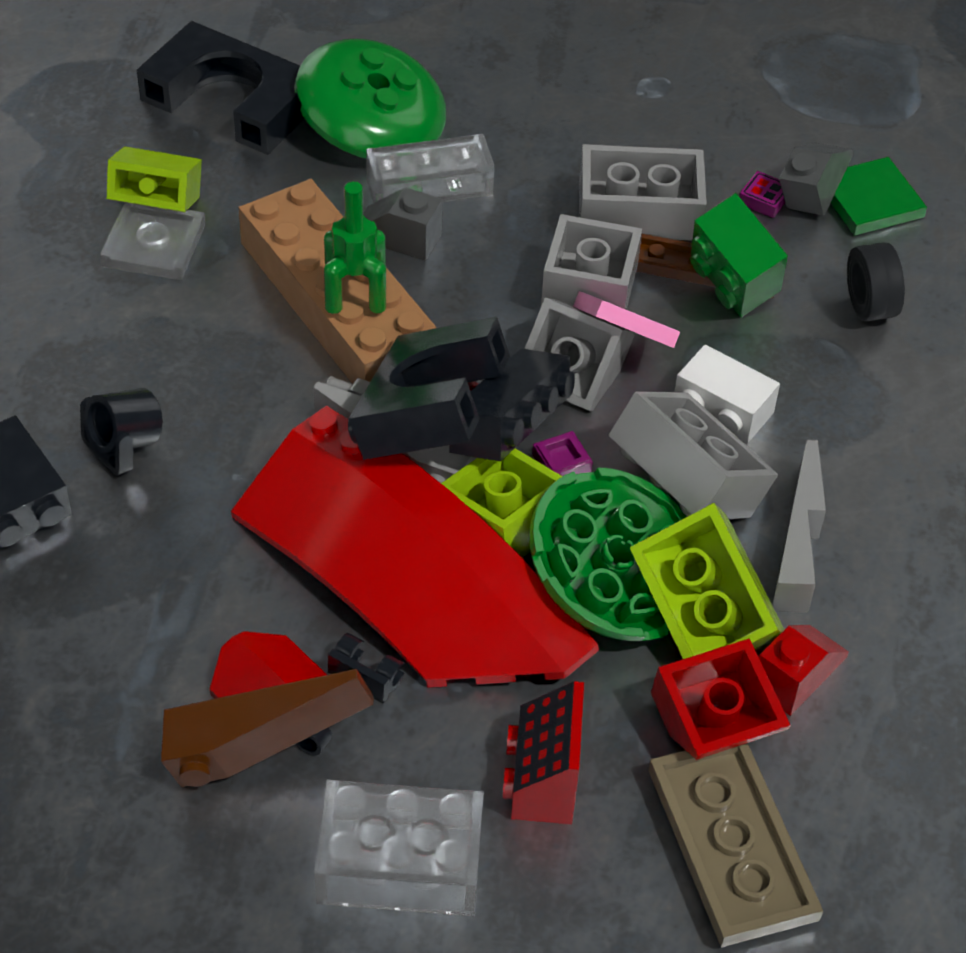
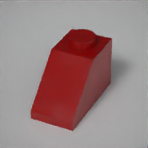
M789 625L759 655V659L784 712L791 716L848 657L849 651L811 625Z

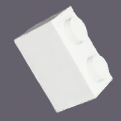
M704 345L678 373L675 392L689 393L737 438L748 444L774 413L780 383Z

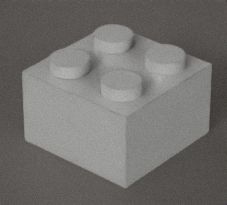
M560 214L543 272L541 306L545 297L573 306L578 292L581 291L627 310L638 267L642 228Z

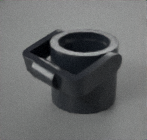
M146 388L93 395L92 397L85 398L80 404L82 440L115 475H120L133 469V448L153 445L159 440L162 433L163 419L160 405L154 394Z

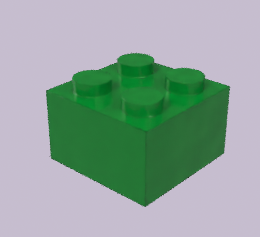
M737 193L694 220L690 262L702 278L707 276L714 284L716 295L724 307L727 309L733 308L742 318L781 291L788 255Z

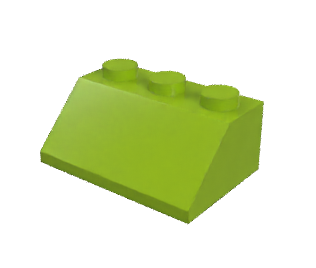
M715 503L630 547L683 659L749 638L757 655H760L785 630L727 515Z

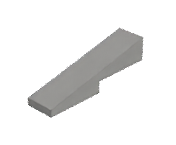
M806 440L772 603L775 612L808 613L816 582L811 539H819L826 513L818 440Z

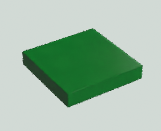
M889 157L847 167L831 201V205L854 236L924 218L927 210L925 203Z

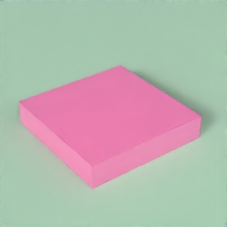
M581 291L578 292L573 307L672 348L675 347L680 335V331Z

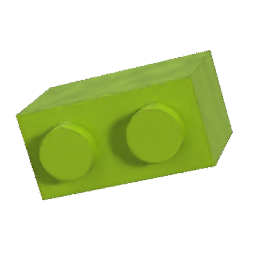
M124 146L108 159L106 199L186 212L200 198L202 159Z

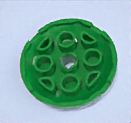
M343 39L318 47L304 59L299 67L294 90L295 93H298L302 104L300 111L309 125L320 136L339 149L369 160L378 161L380 156H399L400 161H405L425 154L440 139L446 124L447 115L444 96L431 74L423 65L407 53L374 40Z
M597 468L594 472L580 474L571 472L554 482L542 495L534 509L529 534L532 562L542 585L553 601L568 616L585 628L602 636L622 641H646L664 637L670 634V631L630 547L687 516L659 488L628 472L611 468Z

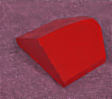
M243 631L232 636L221 647L210 685V695L216 699L325 676L327 674L286 635Z

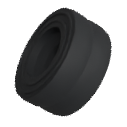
M885 242L852 248L847 261V284L850 300L856 315L862 321H873L880 318L886 319L898 316L904 305L905 285L901 262L895 248L890 243Z

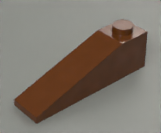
M353 669L164 709L161 762L181 787H199L206 785L209 781L229 778L374 704L373 694L359 671Z

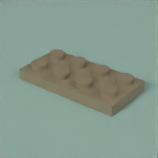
M748 743L698 760L693 758L687 751L650 759L649 774L721 948L821 920L823 914L822 906Z

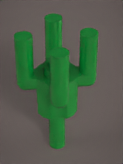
M352 181L344 186L345 216L339 221L333 222L332 230L327 231L324 235L325 309L331 314L341 312L343 308L342 278L346 275H364L369 278V309L374 313H382L386 310L385 234L381 230H377L375 222L368 220L363 215V186L359 182Z

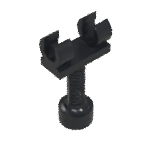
M350 633L344 634L335 649L328 653V673L334 674L357 669L373 694V698L384 703L388 699L389 693L394 691L403 679L405 673L400 671L405 663L391 655H387L382 659L376 671L359 663L364 653L359 647L364 641ZM328 727L295 745L307 754L319 755L331 741L332 732Z

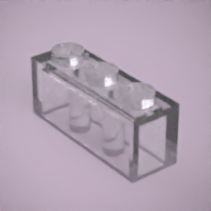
M484 134L366 149V180L373 203L404 187L441 198L443 202L493 195L495 165Z

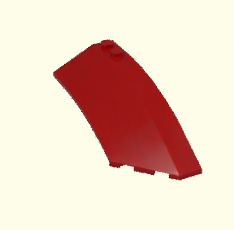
M328 406L323 407L290 431L231 510L233 519L294 560L359 614L426 681L427 688L446 687L447 682L451 679L475 678L477 685L516 682V675L542 673L545 674V680L565 679L599 651L597 642L583 626L568 616L553 601L542 585L538 575L526 561L483 519L449 489L402 453L363 460L358 444H355L350 438L348 431L349 419Z

